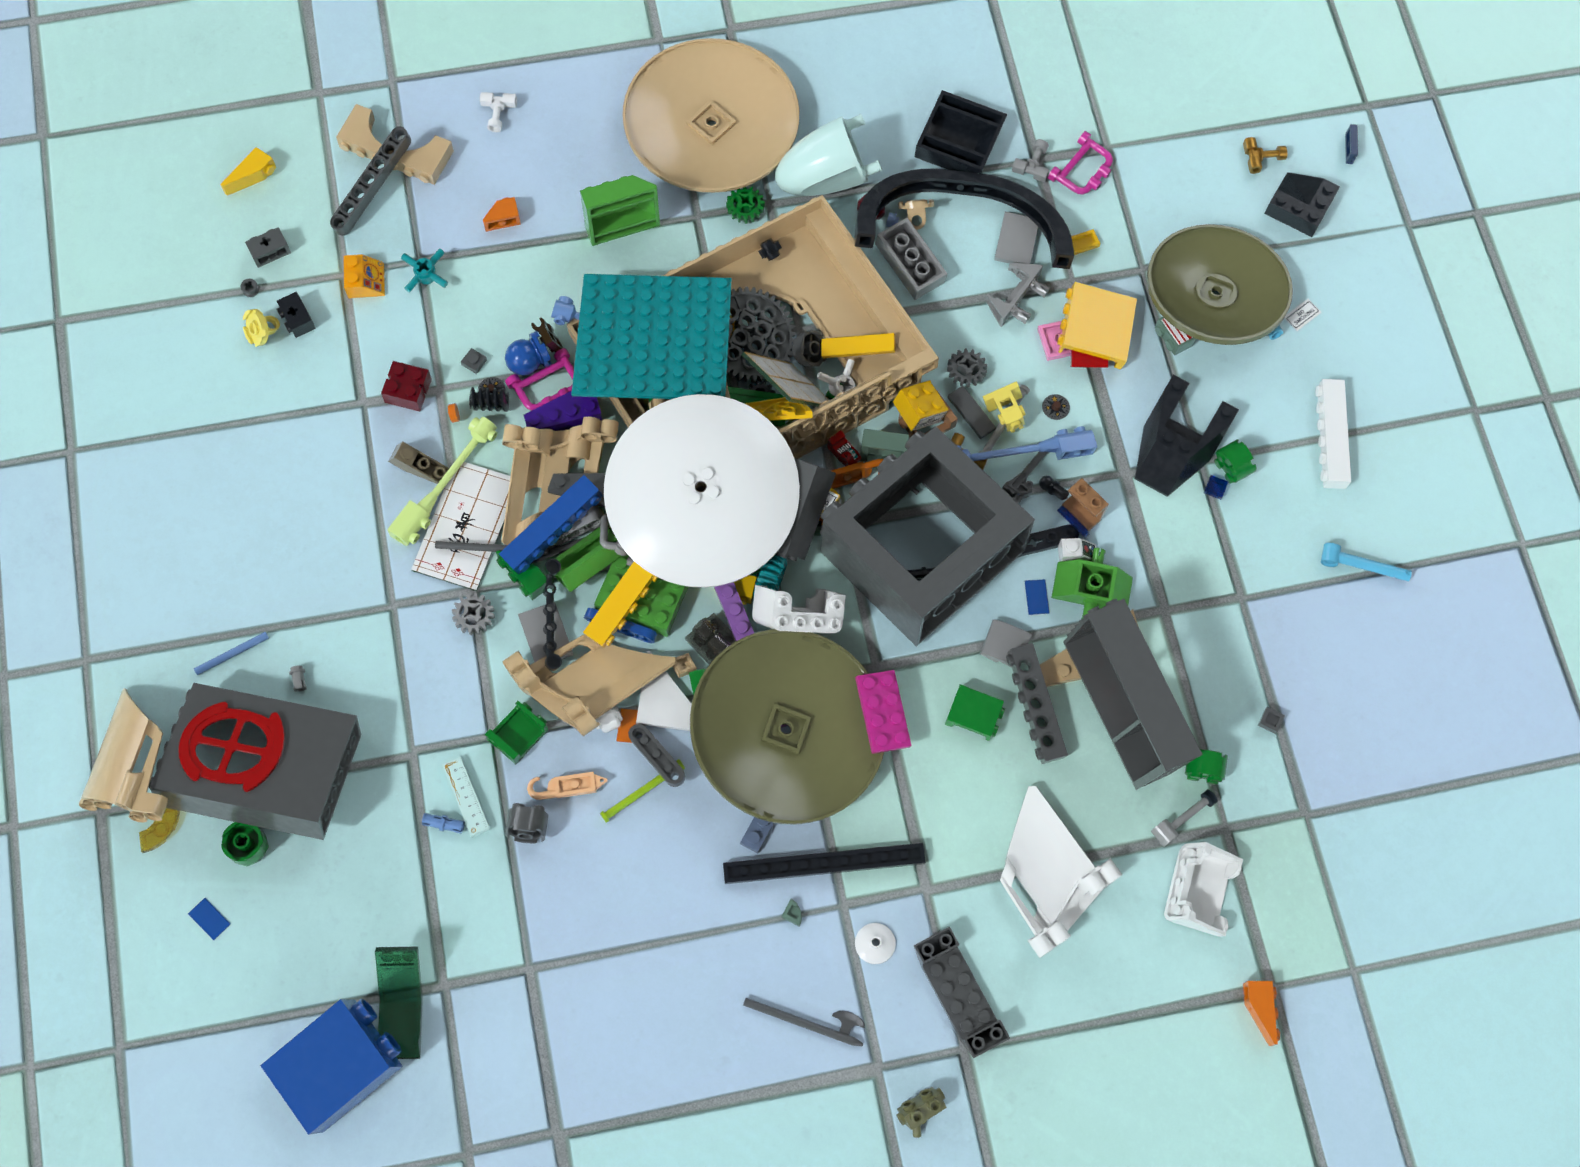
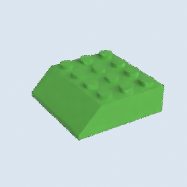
M631 175L580 190L585 229L592 246L660 226L657 186L653 183Z
M629 555L620 556L612 562L594 603L596 610L601 608L630 566L626 565ZM658 578L655 582L652 581L648 586L650 589L644 598L640 597L637 601L638 607L632 614L629 613L625 620L650 628L657 632V634L668 637L688 586L677 585Z

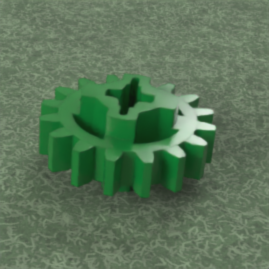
M752 186L749 189L743 187L742 190L737 189V192L731 191V196H727L726 208H728V214H732V219L738 218V223L742 220L745 221V224L748 223V220L754 222L755 217L759 219L760 213H764L765 201H763V195H759V190L754 192Z

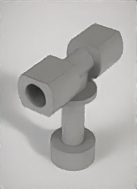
M1042 139L1036 140L1033 146L1035 152L1032 159L1024 161L1016 158L1012 171L1024 175L1025 172L1034 175L1033 179L1045 183L1049 169L1041 167L1038 161L1041 154L1046 153L1049 144Z

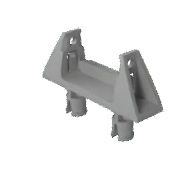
M1010 263L1008 270L1015 273L1022 281L1019 282L1005 302L987 294L986 302L1001 327L1009 316H1014L1026 324L1031 314L1019 308L1018 304L1028 291L1033 290L1043 298H1045L1046 293L1048 294L1050 287L1037 280L1041 274L1042 265Z

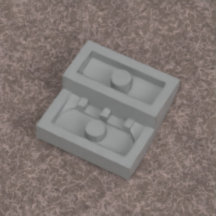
M994 619L980 654L994 662L1000 661L1008 665L1006 659L1008 651L1015 647L1027 645L1032 634Z

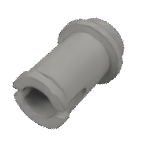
M301 665L291 667L289 675H292L293 690L295 692L306 690L303 674L305 669Z

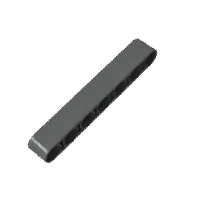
M397 126L391 131L331 217L330 225L338 235L345 236L351 231L410 146L411 137L404 127ZM405 135L403 139L398 140L400 136ZM390 150H394L392 154H388ZM381 164H384L383 168L378 169ZM370 179H374L372 183H368ZM361 193H364L361 198H358ZM350 208H354L352 212L348 213ZM344 222L341 227L337 228L339 223Z

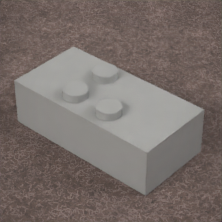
M908 218L877 234L875 245L914 300L945 283L947 272Z

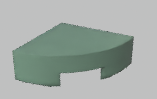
M790 899L781 918L800 927L802 920L801 910L798 904L793 899Z

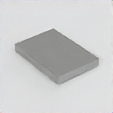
M1005 211L994 260L1009 264H1030L1038 226L1027 216Z
M545 605L518 614L534 662L546 656L543 650V646L546 643V634L543 632V627L546 624V615L543 613ZM547 607V610L552 611V608ZM558 609L554 613V622L557 625L554 632V641L557 644L556 650L569 643ZM547 626L548 630H553L551 626ZM547 645L549 649H553L551 645ZM569 651L561 659L573 656V651Z

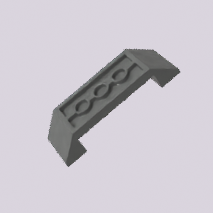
M948 927L915 944L914 949L921 968L960 1041L971 1056L975 1058L1009 1040L1010 1037L1001 1020L996 1019L958 949L959 943L951 928Z

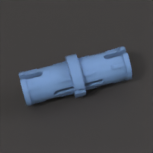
M424 813L422 818V826L438 828L439 831L447 830L462 834L465 821L451 819L446 815L437 816Z

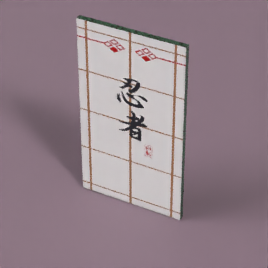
M464 462L445 486L411 571L477 591L492 552L436 549L435 541L496 544L504 524L511 476Z

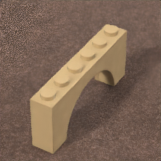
M356 104L336 138L342 150L351 151L359 157H366L372 160L382 144L372 135V126L375 118L371 109ZM435 135L425 146L406 151L393 170H399L409 177L414 176L424 183L429 182L435 185L454 152L452 143ZM390 150L388 154H392L394 150Z

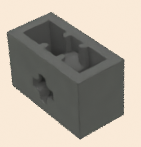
M279 227L270 229L266 233L252 237L245 242L258 268L291 254Z

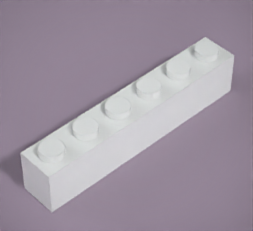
M1322 379L1315 389V395L1318 397L1316 412L1319 413L1317 428L1320 430L1318 445L1321 447L1319 462L1322 464L1320 479L1323 481V488L1346 489L1351 483L1345 380Z

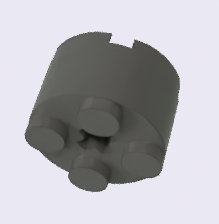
M514 803L512 808L508 810L505 836L509 838L511 835L515 837L514 841L521 843H537V839H541V842H543L548 823V814L545 812V808L539 805L526 807L521 803Z

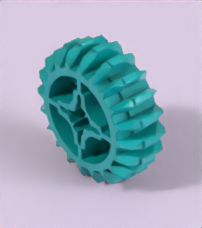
M775 554L762 566L756 585H764L767 588L778 591L785 574L787 559Z

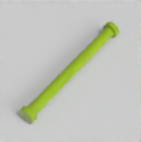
M680 759L676 760V762L684 770L685 767L683 763L680 761ZM659 774L606 812L602 811L600 813L601 817L606 823L609 822V818L665 780Z

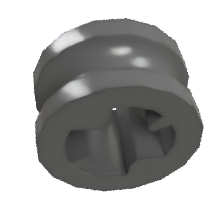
M245 279L240 285L243 294L247 297H254L259 292V287L253 279ZM250 285H252V286H253V289H252V290L249 289V291H248L246 288H247L248 286L250 287Z

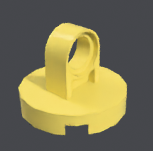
M258 309L247 310L243 315V320H246V326L243 327L245 337L250 344H255L256 347L266 344L268 335L274 334L280 327L277 318L274 316H264ZM267 322H271L275 328H269Z

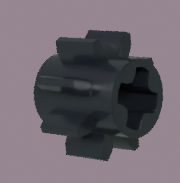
M770 238L760 244L761 250L758 252L762 259L767 258L770 261L780 255L779 250L782 247L779 241H773Z

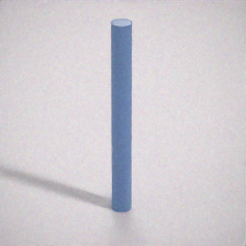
M263 632L194 668V671L199 675L269 639L266 632Z

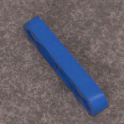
M587 608L584 619L591 622L599 610ZM627 621L621 630L617 629L616 631L651 644L654 643L657 632L630 621Z

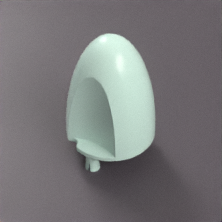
M862 114L848 120L844 119L843 116L814 130L796 143L784 155L777 166L775 181L779 188L789 194L800 196L824 195L868 182V176L882 171L878 160L863 166L850 133L851 130L865 125Z

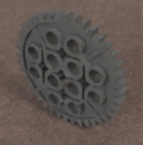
M741 287L736 291L735 289L731 290L730 313L732 318L729 321L727 373L731 372V378L737 375L738 381L744 377V382H748L750 379L752 383L756 380L761 382L763 378L768 380L770 377L746 353L743 354L741 348H744V352L771 358L768 355V351H770L774 355L772 359L790 362L789 357L793 356L792 344L795 340L792 337L797 334L792 331L796 326L790 325L793 318H787L790 312H784L786 306L780 307L781 301L775 302L774 295L769 298L768 291L764 295L762 294V289L756 293L755 287L750 291L748 287H745L743 290ZM749 303L754 306V310L749 308ZM765 311L770 314L771 318L766 317ZM742 319L747 321L748 326L742 323ZM732 323H734V325H735V326H734L735 330H734L733 332H732V330H733V329H732V328H733V325H731ZM758 327L764 330V334L759 332ZM735 335L741 338V342L736 340ZM775 335L780 338V342L775 340ZM766 338H767V344H768V346L765 345V341H764V340H765ZM752 343L757 346L758 350L753 349ZM729 351L734 353L735 358L730 357ZM745 359L751 362V367L745 363Z

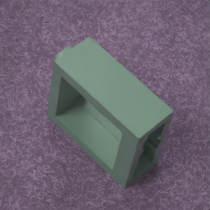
M864 429L860 452L861 461L868 462L875 459H885L890 454H894L898 458L907 450L905 444L908 441L909 435Z

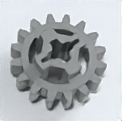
M467 593L466 599L459 597L461 602L454 603L457 609H452V613L455 615L452 619L453 622H456L457 629L461 627L462 633L468 630L470 635L473 634V631H476L479 635L480 629L487 631L486 625H492L490 619L495 618L494 613H491L494 611V608L490 606L491 602L489 599L485 601L484 595L478 598L477 593H474L473 597H470L469 593Z

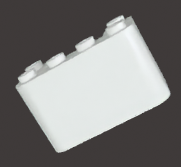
M755 585L752 618L758 624L779 631L837 633L843 625L846 595L826 589H816L815 596L806 598L805 607H793L792 597L788 592L773 590L764 585Z

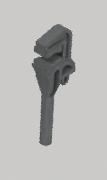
M1038 452L1020 474L1006 482L1002 487L1018 504L1022 499L1032 494L1033 482L1027 481V477L1048 452Z

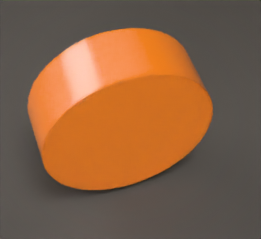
M449 404L448 414L451 422H459L460 415L457 404Z

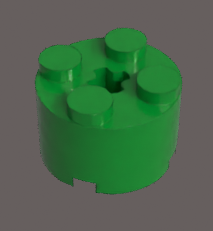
M1238 439L1217 450V458L1214 459L1216 466L1219 469L1222 468L1226 473L1224 476L1229 484L1236 483L1257 470L1256 464L1252 465L1251 460L1254 459L1251 452L1243 442L1238 443Z
M1200 749L1203 755L1186 764L1185 775H1187V780L1199 781V779H1207L1206 783L1219 784V782L1225 780L1228 755L1222 757L1220 752Z
M234 822L224 830L222 835L221 848L224 854L239 865L250 866L257 863L263 858L269 847L265 833L257 826Z

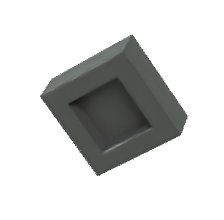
M471 348L461 360V365L477 374L487 361V358Z
M1266 707L1258 726L1276 734L1285 715Z

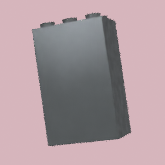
M794 458L800 485L798 511L793 527L776 555L797 561L798 558L805 560L836 473Z

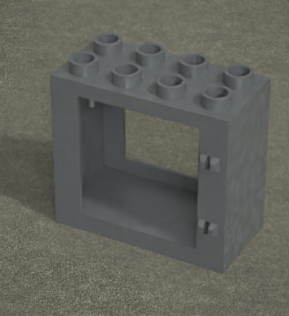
M936 426L927 434L921 431L913 434L906 442L905 448L907 450L898 458L894 454L887 456L878 466L877 471L879 474L871 481L865 477L861 478L849 491L852 497L842 505L838 501L831 503L821 514L823 519V527L820 531L822 535L821 553L915 646H918L1025 551L1035 520ZM922 483L975 534L922 580L918 581L866 529L911 491L917 495L919 491L916 487Z

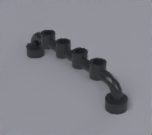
M549 559L544 566L546 586L543 589V594L546 597V605L543 608V613L546 615V624L543 627V632L546 634V643L543 646V650L547 656L545 666L551 671L557 670L562 664L561 657L554 654L557 648V644L554 641V632L557 628L554 622V613L557 609L554 604V594L556 592L554 575L558 574L561 569V564L557 559ZM547 588H550L552 593L548 592ZM547 607H551L552 611H548ZM547 626H551L553 630H548ZM547 645H551L553 649H549Z

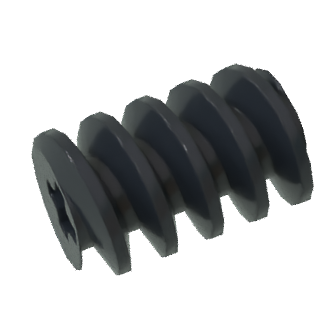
M472 387L469 396L470 409L473 406V409L477 411L480 406L482 411H485L487 407L489 411H493L495 407L498 412H500L501 408H503L504 412H507L509 409V392L505 394L504 388H502L500 393H498L497 389L494 388L493 392L490 393L489 388H486L485 393H483L481 387H479L478 392H475L474 387Z

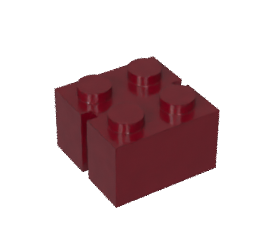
M393 361L388 373L389 379H386L381 391L384 402L420 412L425 400V394H427L432 381L429 370Z

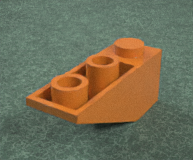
M1247 981L1243 983L1244 1004L1268 1045H1277L1280 1040V1031L1276 1028L1278 1009L1275 1007L1274 999H1276L1277 992L1276 987H1273V981Z

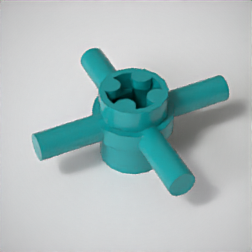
M439 248L430 259L421 258L416 261L406 253L401 256L403 261L414 267L413 272L415 276L404 287L407 292L410 293L419 282L428 285L434 281L443 288L448 285L446 280L436 274L434 266L445 254L442 249Z

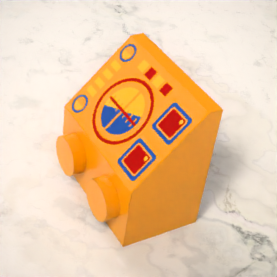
M362 254L345 255L344 289L348 298L385 296L384 262Z

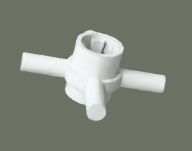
M848 359L843 375L833 378L819 372L817 378L828 383L830 393L836 397L840 392H846L855 387V383L850 377L855 361Z

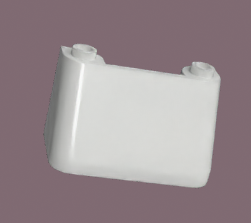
M1207 842L1184 844L1178 853L1164 911L1166 920L1215 936H1226L1228 920L1220 916L1228 879H1233L1241 873L1243 859Z

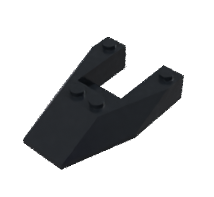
M1174 374L1143 426L1134 478L1167 497L1209 463L1239 411L1234 406L1222 401L1203 436L1174 421L1170 417L1189 385V382Z

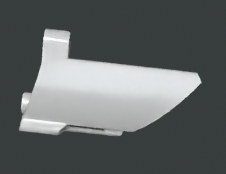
M1028 786L1000 881L1035 936L1029 939L1028 942L1039 958H1041L1071 936L1068 933L1071 926L1100 892L1122 876V873L1111 858L1102 865L1095 867L1038 787ZM1015 876L1037 905V912L1034 917L1011 887Z

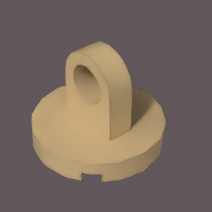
M925 199L908 200L904 205L903 201L898 203V209H907L908 219L911 223L915 215H919L922 218L920 225L916 226L912 223L916 230L924 227L926 223L925 208L934 207L933 199H929V203Z

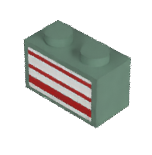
M1164 317L1157 320L1155 331L1159 337H1162L1166 348L1174 356L1193 346L1195 338L1175 328Z

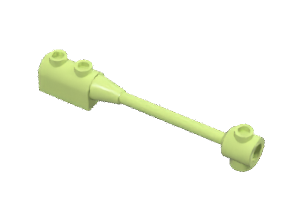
M475 417L471 421L468 429L471 431L472 440L431 493L426 495L418 504L411 500L407 503L387 529L390 537L405 546H408L409 543L415 544L420 537L418 531L421 527L427 529L431 523L429 519L430 513L441 491L478 443H486L488 440L492 442L496 438L498 432L495 431L497 427L494 423L485 417L480 419Z

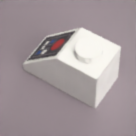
M1081 538L1061 539L1058 546L1059 562L1077 559L1092 562L1093 549L1096 548V544Z

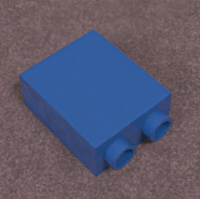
M362 998L358 1002L354 999H340L260 1065L308 1135L325 1132L403 1067L396 1057L402 1052L400 1045L389 1033L385 1032L382 1036L372 1024L377 1019V1014L372 1006Z

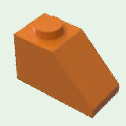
M506 197L495 202L483 218L486 232L521 225L515 197Z

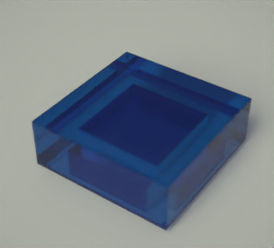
M1210 475L1204 494L1221 500L1228 481Z

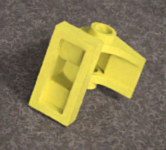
M1017 381L982 396L988 412L995 409L999 410L998 419L1001 425L1005 424L1007 432L1013 433L1017 428H1024L1023 416L1026 414L1022 405L1018 406L1016 400L1023 398ZM1012 403V406L1005 409L1002 408V406Z

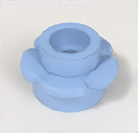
M896 212L895 214L889 213L886 227H891L898 223L899 217L896 216Z

